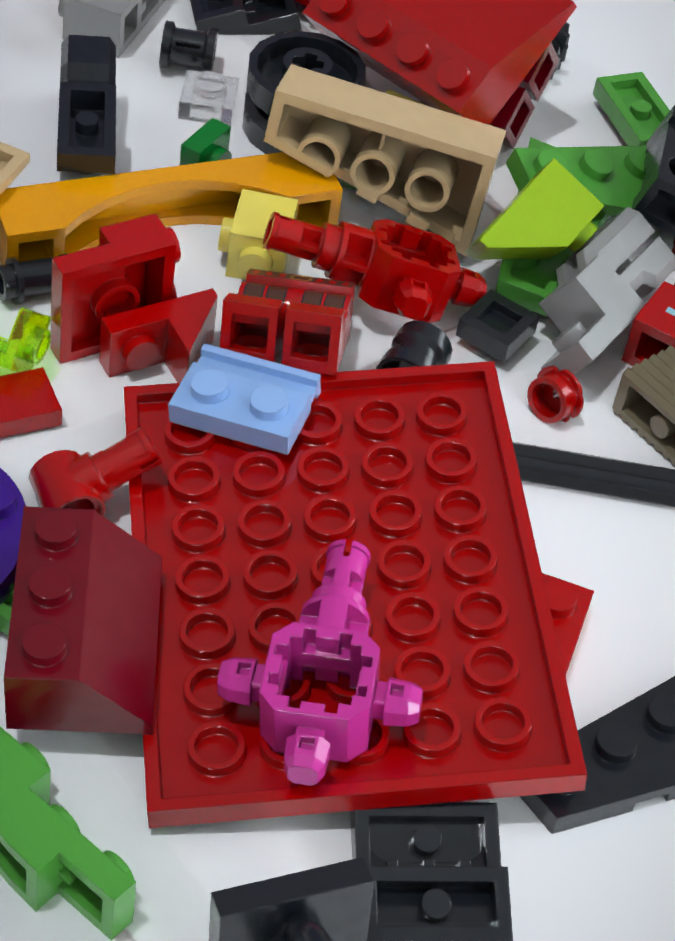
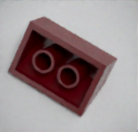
M28 506L23 508L4 670L6 729L152 735L162 557L95 510Z

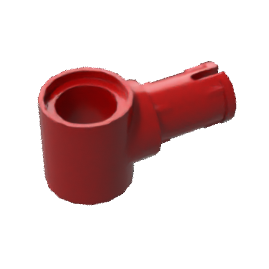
M140 427L127 435L126 438L94 455H91L90 452L80 455L76 451L59 450L49 453L35 462L30 469L28 479L41 507L90 509L104 516L106 511L104 502L114 497V490L143 472L163 464V461L144 428Z

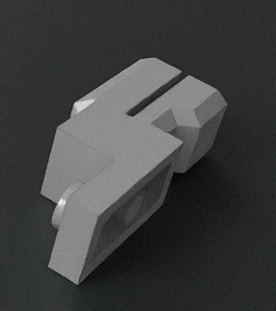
M627 207L600 227L580 249L556 269L558 286L539 305L562 333L552 341V345L557 351L541 369L547 366H556L559 371L567 369L574 374L594 361L644 307L645 303L642 298L657 289L675 270V255L660 236L654 239L632 262L628 259L655 232L639 211Z

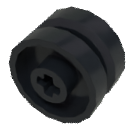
M303 31L278 33L260 41L250 52L248 64L247 92L245 93L242 129L249 142L264 154L282 152L264 142L275 90L291 64L365 87L366 65L355 50L341 40L321 33Z

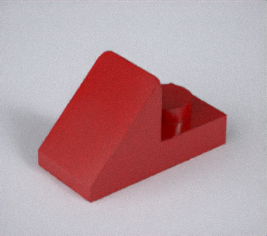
M211 288L102 317L99 362L108 377L145 369L149 366L165 362L177 383H181L192 363H197L201 357L203 344L211 345L213 341L218 299L214 289Z

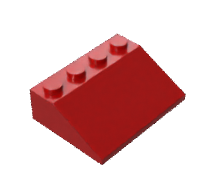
M311 0L302 13L321 34L344 42L359 54L367 67L428 106L490 125L577 6L571 0Z

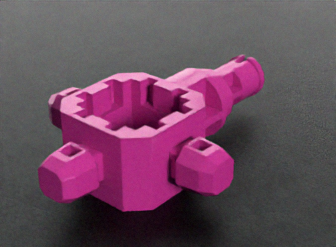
M346 539L334 541L328 546L326 553L327 561L321 586L313 591L312 597L303 604L299 622H293L273 633L266 665L258 664V658L234 657L221 662L217 681L218 695L227 701L251 706L253 701L259 702L260 735L274 752L285 753L284 771L287 779L292 783L315 785L324 777L329 760L348 762L368 750L373 718L382 719L383 725L407 727L419 723L423 688L413 682L392 677L389 678L388 682L379 681L380 648L368 635L371 621L366 611L365 598L362 596L366 570L369 566L371 555L366 546L357 541H352L349 556H344ZM304 671L315 672V680L338 683L339 676L350 677L349 687L356 688V694L352 696L351 705L339 703L337 714L325 712V704L301 701L300 708L289 707V696H285L284 692L285 688H289L291 679L302 681Z

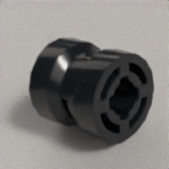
M414 320L407 322L396 333L392 340L391 348L382 356L376 369L448 364L453 351L451 342L441 329L431 323Z

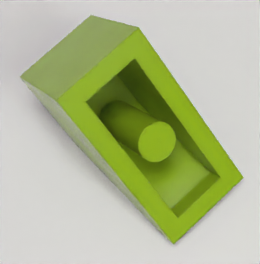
M553 158L533 176L465 253L473 260L551 259L567 247L575 253L598 229L591 220L604 205Z

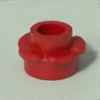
M547 366L539 371L537 378L528 387L527 398L529 406L533 413L546 423H556L560 420L566 423L570 420V417H578L583 409L582 386L575 375L567 369L559 371L556 366Z

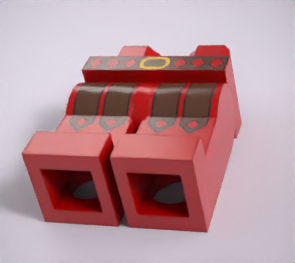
M250 268L247 272L246 281L240 285L238 294L228 293L223 299L219 347L275 363L282 351L281 364L309 372L336 376L346 345L350 339L355 283Z

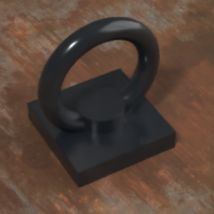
M364 857L211 892L209 941H367L374 879Z

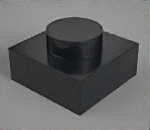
M490 289L459 318L456 336L505 363L535 334L539 316Z

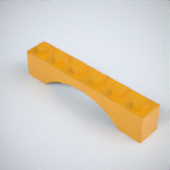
M284 152L6 188L0 195L1 265L5 264V260L9 257H15L18 262L50 258L60 254H70L99 246L100 227L155 213L164 226L187 224L222 225L224 217L234 219L242 189L299 199L297 220L320 227L325 222L338 225L343 188L335 175H331L328 178Z

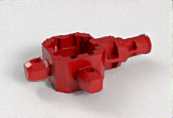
M274 211L265 229L263 249H272L310 260L312 268L323 270L326 278L355 283L358 297L371 307L413 320L428 323L440 321L449 299L453 305L471 308L487 291L486 280L479 273L460 267L454 244L439 234L389 219L373 221L370 229L345 221H341L338 226L325 222L320 227L280 215V213Z

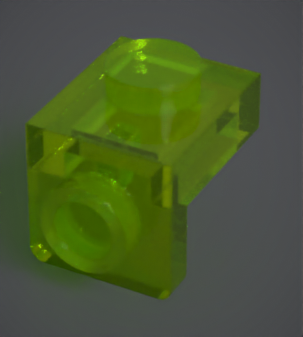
M22 307L18 312L9 338L0 336V366L8 370L22 372L32 370L34 365L41 363L51 342V332L48 330L51 317Z

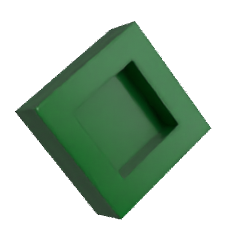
M211 118L181 144L179 165L232 159V154L229 151L231 126Z

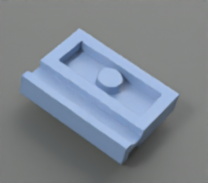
M204 343L201 348V357L197 363H192L168 403L169 422L288 455L311 412V403L314 398L318 399L321 393V375Z

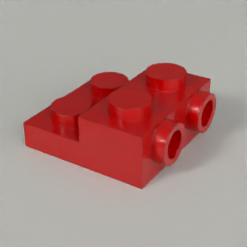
M156 213L100 227L99 246L52 258L50 349L59 364L100 353L102 317L177 298L174 273L175 263H178L181 258L180 244L174 230L170 227L166 228Z

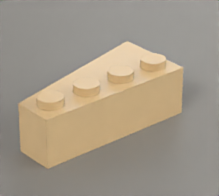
M291 64L275 90L264 142L328 178L331 175H335L357 188L356 194L373 204L378 200L407 217L405 222L411 226L425 231L429 229L441 235L455 245L457 252L467 257L468 254L465 251L471 246L507 130Z

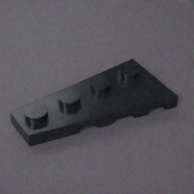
M675 676L578 730L587 770L585 791L519 796L551 834L631 812L635 803L660 796H664L666 801L675 799Z

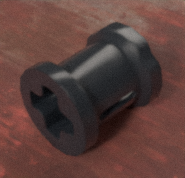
M166 20L161 42L159 67L168 68L170 64L200 68L204 75L211 76L216 54L218 29L210 28L208 32L178 28L174 21Z

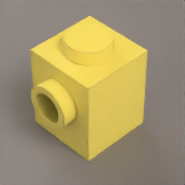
M242 189L234 219L223 218L219 235L218 251L227 252L225 276L246 280L247 272L250 268L285 273L289 254L272 249H263V238L272 212L275 211L280 213V215L296 219L299 199Z

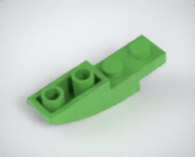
M0 727L1 876L35 912L58 893L105 936L113 940L133 922L136 881L130 868L116 853L110 850L102 852L82 835L74 818L63 807L57 804L50 805L51 770L45 757L35 746L28 742L20 744Z

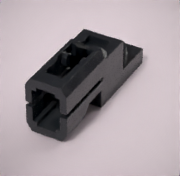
M68 35L61 43L57 171L77 172L80 174H115L116 45L110 37Z

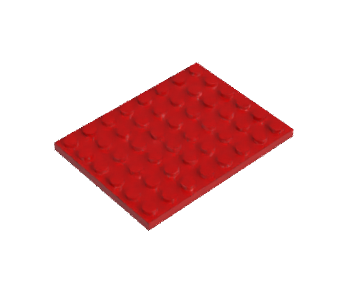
M494 361L337 372L336 376L316 373L321 375V393L318 399L314 398L311 403V412L288 455L169 422L168 403L180 383L124 387L126 436L143 427L163 461V464L129 480L132 536L162 557L152 735L143 734L149 828L585 791L587 770ZM346 539L344 556H349L352 541H357L366 546L371 555L370 563L366 570L362 596L365 598L366 611L371 621L368 635L380 648L379 681L388 682L389 678L392 677L413 682L423 688L419 723L407 727L383 725L382 719L373 718L368 750L348 762L329 760L324 777L315 785L292 783L287 779L284 771L285 753L274 752L260 735L259 702L253 701L251 706L227 701L218 695L217 681L221 662L234 657L258 658V664L266 665L273 633L293 622H299L303 604L312 597L313 591L321 586L327 561L326 553L328 546L334 541ZM304 671L302 681L291 679L289 688H285L284 695L289 696V707L300 708L301 701L325 704V712L337 714L339 703L351 705L352 696L356 694V688L349 687L350 677L339 676L338 683L315 680V672Z

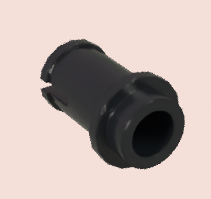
M15 257L7 258L5 264L0 265L1 300H12L13 304L19 305L24 302L25 297L51 293L52 258L55 257L18 262Z

